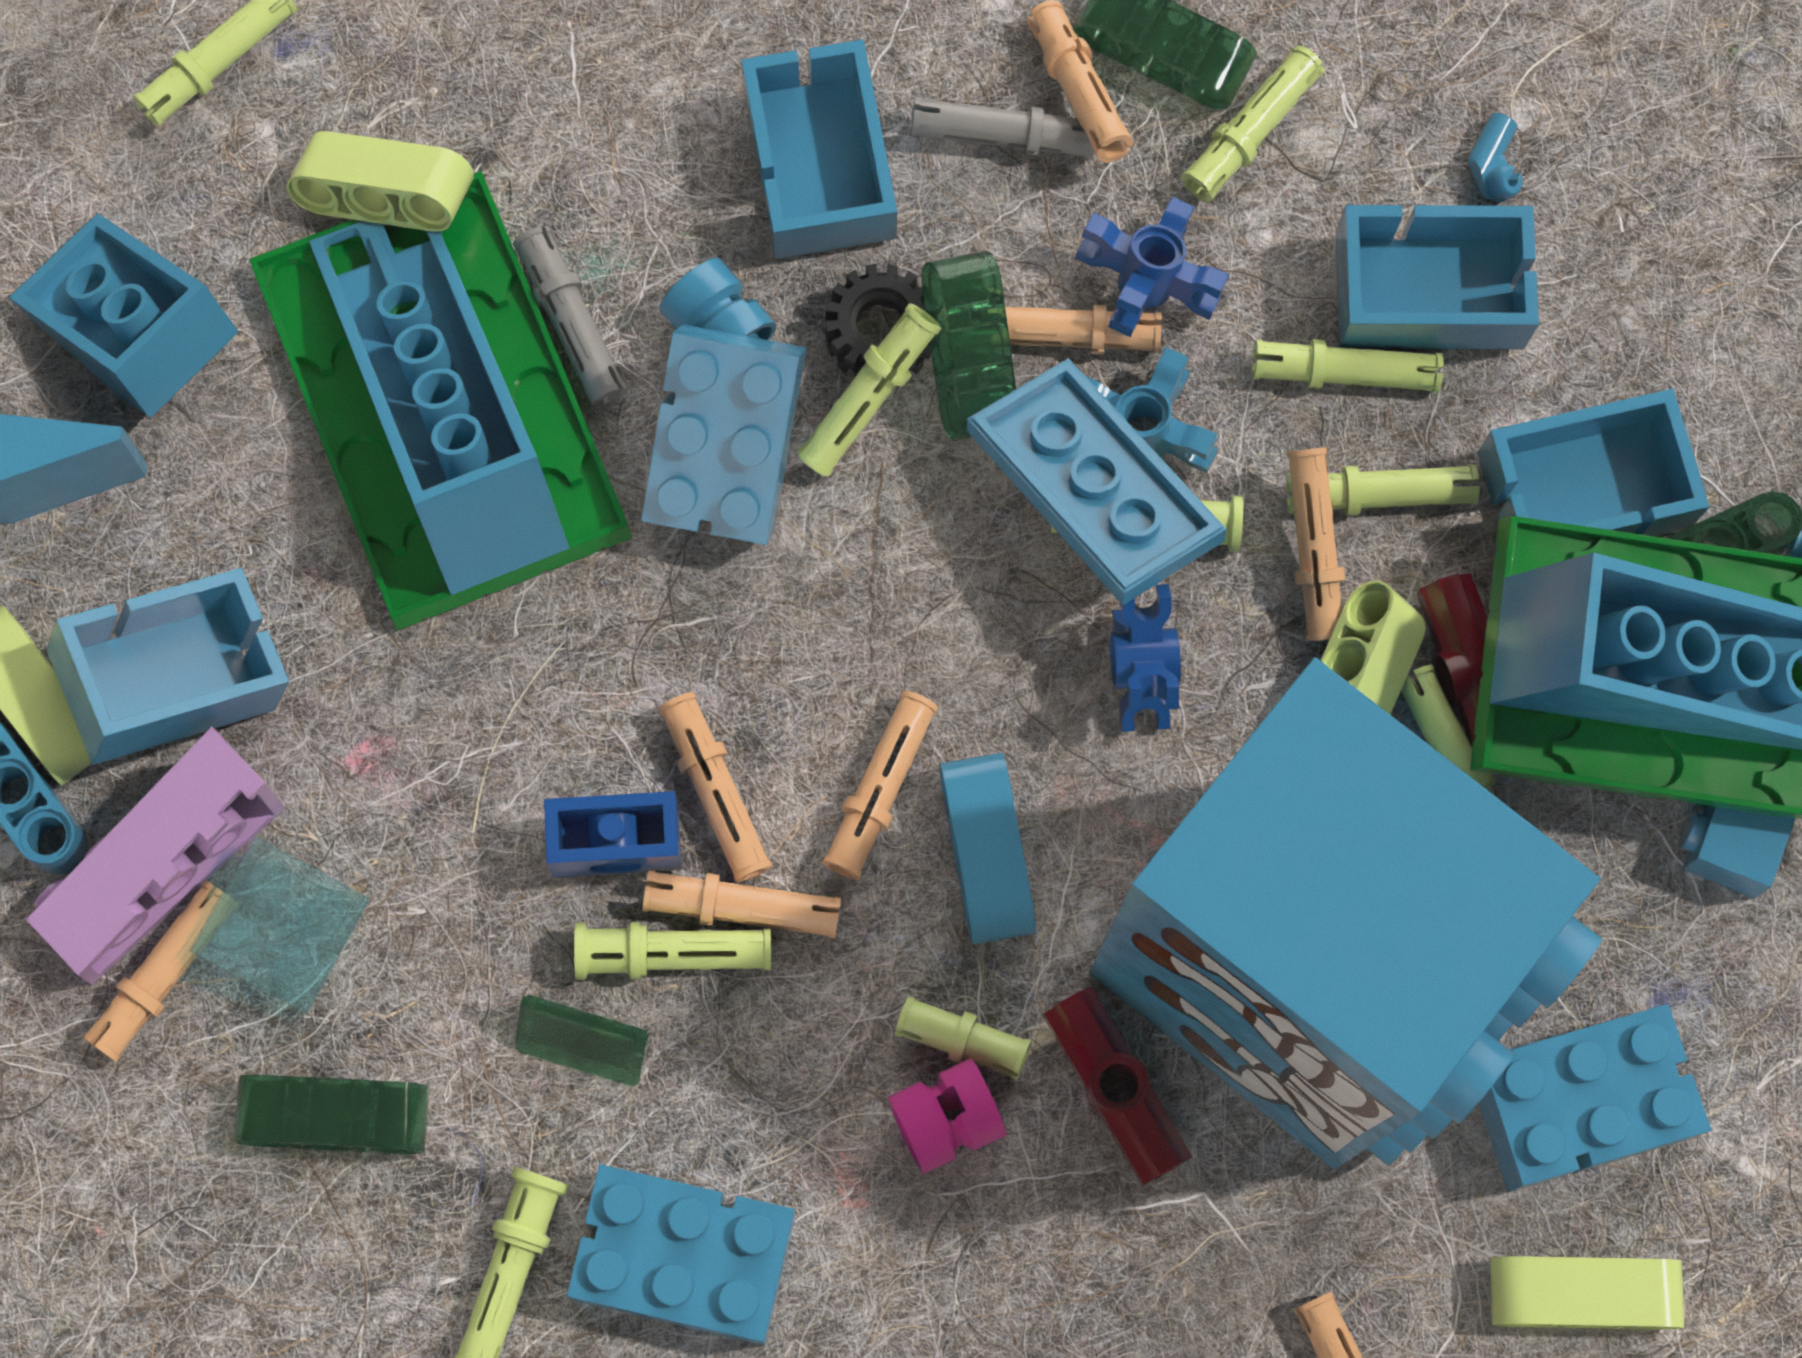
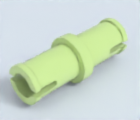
M908 996L903 1006L895 1031V1036H903L949 1053L948 1060L959 1064L964 1059L968 1060L971 1058L974 1063L1007 1074L1016 1080L1020 1077L1032 1040L1027 1038L1022 1039L978 1023V1015L965 1011L963 1017L917 1001L916 998Z

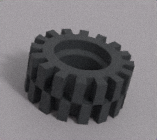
M877 264L866 265L865 275L859 276L855 269L846 275V284L844 286L838 282L832 290V301H827L825 310L827 348L831 357H837V366L844 373L851 369L854 371L855 378L865 365L864 354L874 344L867 342L861 337L856 324L862 312L871 306L887 305L896 309L902 315L907 305L911 303L923 309L937 321L936 303H931V291L926 284L919 287L915 274L908 270L905 277L898 275V266L887 264V273L877 272ZM936 334L909 368V371L912 370L915 375L923 368L925 357L930 359L934 350Z

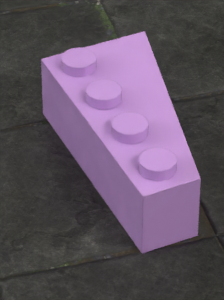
M211 726L131 811L86 853L84 859L65 879L54 882L38 896L34 902L36 909L26 920L79 977L93 985L196 891L204 880L207 881L277 817L285 807L263 779Z

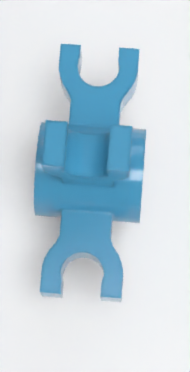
M1166 347L1149 384L1132 387L1122 395L1113 392L1102 383L1086 376L1129 424L1139 417H1152L1160 422L1152 430H1136L1160 457L1169 453L1181 459L1189 466L1207 474L1218 454V448L1214 447L1217 441V434L1205 428L1189 425L1172 418L1171 406L1190 377V371L1185 370L1189 363L1188 356Z

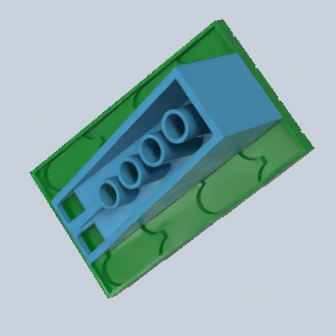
M482 171L474 173V179L451 225L446 230L426 231L350 220L249 259L397 631L424 621L423 619L426 617L431 618L483 597L482 595L487 593L490 595L541 575V572L545 570L551 571L599 552L601 548H609L633 538Z
M1512 515L1499 519L1496 539L1497 553L1494 556L1489 600L1490 615L1487 618L1481 670L1483 677L1480 679L1474 732L1476 738L1473 741L1470 770L1565 786L1576 785L1648 798L1660 797L1774 817L1786 816L1802 819V558Z

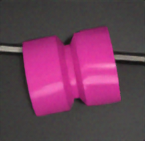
M971 1058L938 1073L936 1085L931 1088L922 1082H918L887 1097L900 1133L922 1175L954 1161L958 1147L964 1145L968 1149L975 1151L1007 1135L988 1086ZM958 1109L960 1114L954 1120L948 1122L944 1111Z

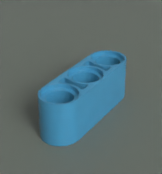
M0 721V825L19 851L42 871L53 875H63L72 872L88 852V838L81 825L13 733ZM17 777L28 778L29 788L26 795L14 804H4L2 793L5 786ZM64 827L66 830L64 845L51 855H41L39 842L42 835L51 828Z
M1003 752L939 763L943 799L971 944L1036 934L1032 895L1007 764Z

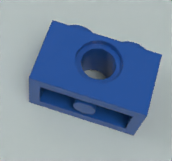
M675 791L544 799L546 862L552 877L648 872V870H682L679 806Z

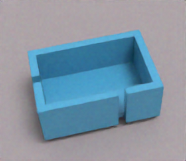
M864 39L809 48V79L811 85L800 87L797 50L741 59L743 90L763 196H765V208L775 259L896 239L898 211Z
M1402 205L1345 206L1335 231L1339 347L1358 349H1525L1539 325L1537 272L1529 271L1536 260L1533 206L1415 205L1403 230V239H1393L1403 217Z
M682 324L672 333L663 390L670 391L671 393L660 405L642 522L698 532L704 522L709 521L712 522L710 535L763 545L768 544L775 532L806 347Z
M1674 388L1493 429L1489 432L1477 452L1492 505L1505 503L1496 516L1497 523L1499 519L1512 515L1627 533L1635 532V534L1659 536L1692 528L1710 507Z
M242 567L125 600L114 629L117 637L115 639L109 640L118 616L113 603L56 619L46 649L92 765L208 731L211 726L218 728L274 711L289 683L269 631L257 633L263 617ZM248 649L244 658L241 651Z
M1669 1004L1510 1049L1514 1053L1513 1058L1479 1102L1508 1193L1561 1178L1573 1172L1578 1173L1687 1141L1712 1131L1693 1074L1679 1076L1676 1066L1688 1061Z
M599 1164L585 1219V1224L589 1229L595 1230L596 1235L595 1239L581 1236L567 1297L579 1303L766 1346L795 1222V1209L737 1195L734 1207L728 1208L724 1207L726 1199L723 1192Z

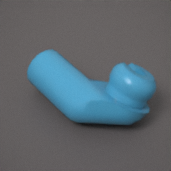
M1492 113L1468 156V165L1481 194L1494 202H1504L1509 198L1515 197L1523 185L1521 173L1513 174L1514 166L1508 165L1504 157V153L1518 126L1513 119L1501 113Z

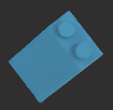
M99 213L85 224L9 297L15 306L110 390L148 418L155 415L239 332L206 285Z
M0 414V523L12 524L146 477L148 464L121 426Z

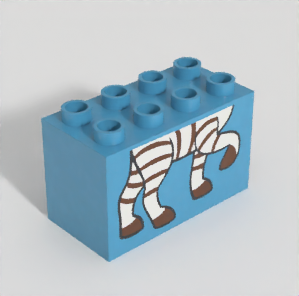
M1314 657L1131 884L1089 974L1334 1170L1365 1149L1387 1166H1390L1404 1149L1411 1153L1427 1135L1435 1139L1452 1119L1459 1124L1471 1113L1514 1056V1053L1498 1041L1512 1025L1520 1028L1541 1004L1545 1008H1549L1590 960L1602 942V938L1573 915L1601 878L1318 658Z

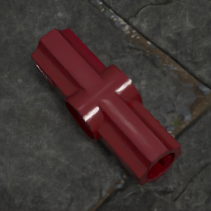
M1457 573L1438 579L1420 588L1417 592V597L1438 652L1435 657V664L1440 685L1449 704L1453 708L1458 707L1467 736H1469L1473 747V741L1476 738L1474 732L1480 679L1483 677L1481 670L1487 616L1471 573Z
M1092 986L1066 998L1042 1015L1083 1084L1089 1105L1101 1115L1142 1187L1192 1158L1190 1151L1149 1084L1146 1068L1137 1058L1133 1057ZM1110 1070H1120L1126 1073L1134 1084L1133 1097L1122 1103L1107 1099L1100 1088L1101 1075Z

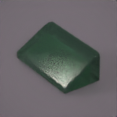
M528 994L527 997L523 996L520 1004L515 1046L521 1053L626 1085L637 1086L647 1062L652 1040L647 1030Z

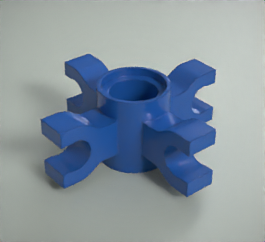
M1172 196L1159 224L1144 226L1138 229L1133 237L1122 232L1109 219L1093 212L1083 231L1082 237L1084 239L1074 259L1090 266L1108 267L1119 272L1117 283L1121 294L1116 303L1117 308L1109 322V328L1131 337L1144 309L1158 307L1167 302L1170 296L1183 302L1193 313L1210 320L1230 274L1210 266H1196L1184 260L1186 246L1183 237L1187 229L1185 227L1195 206Z
M1169 584L1156 585L1157 598L1149 607L1140 608L1135 606L1134 598L1124 605L1120 603L1121 610H1112L1110 662L1114 689H1128L1119 705V719L1122 732L1135 731L1134 717L1143 709L1155 711L1158 730L1170 729L1169 709H1179L1181 658L1178 632L1176 628L1162 629L1172 611V596Z

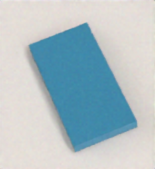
M1069 358L967 418V432L1122 605L1225 541L1227 529Z

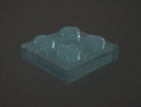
M254 836L190 947L189 952L296 1010L307 1014L370 898L258 836Z

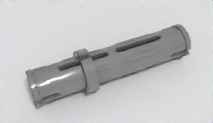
M917 96L914 98L911 118L912 125L910 128V136L933 137L1024 149V155L1034 157L1038 156L1039 151L1081 156L1087 159H1092L1094 156L1090 140L1077 118L1044 114V108L1032 106L1030 111L1026 112L923 99Z
M540 226L522 233L514 240L513 246L524 263L535 287L532 294L537 306L545 308L566 354L583 385L591 407L597 408L599 405L603 407L619 400L628 392V388L617 371L601 334L580 293L582 283L577 273L569 271L548 226H544L542 229Z

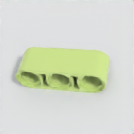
M319 131L312 135L286 184L287 193L296 204L315 214L426 231H443L451 225L474 179V171L465 158L446 148Z
M1380 580L1366 582L1355 589L1346 601L1321 658V662L1391 715L1424 638L1426 629L1424 618L1387 583Z
M2 604L0 606V710L48 772L63 786L91 765V760L53 666Z
M1531 1256L1490 1258L1492 1326L1684 1329L1682 1260Z

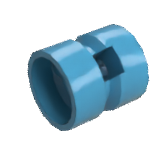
M718 257L709 259L686 273L672 286L660 303V312L675 330L682 324L770 341L777 327L775 321L756 299L745 301L741 298L743 284L724 261Z

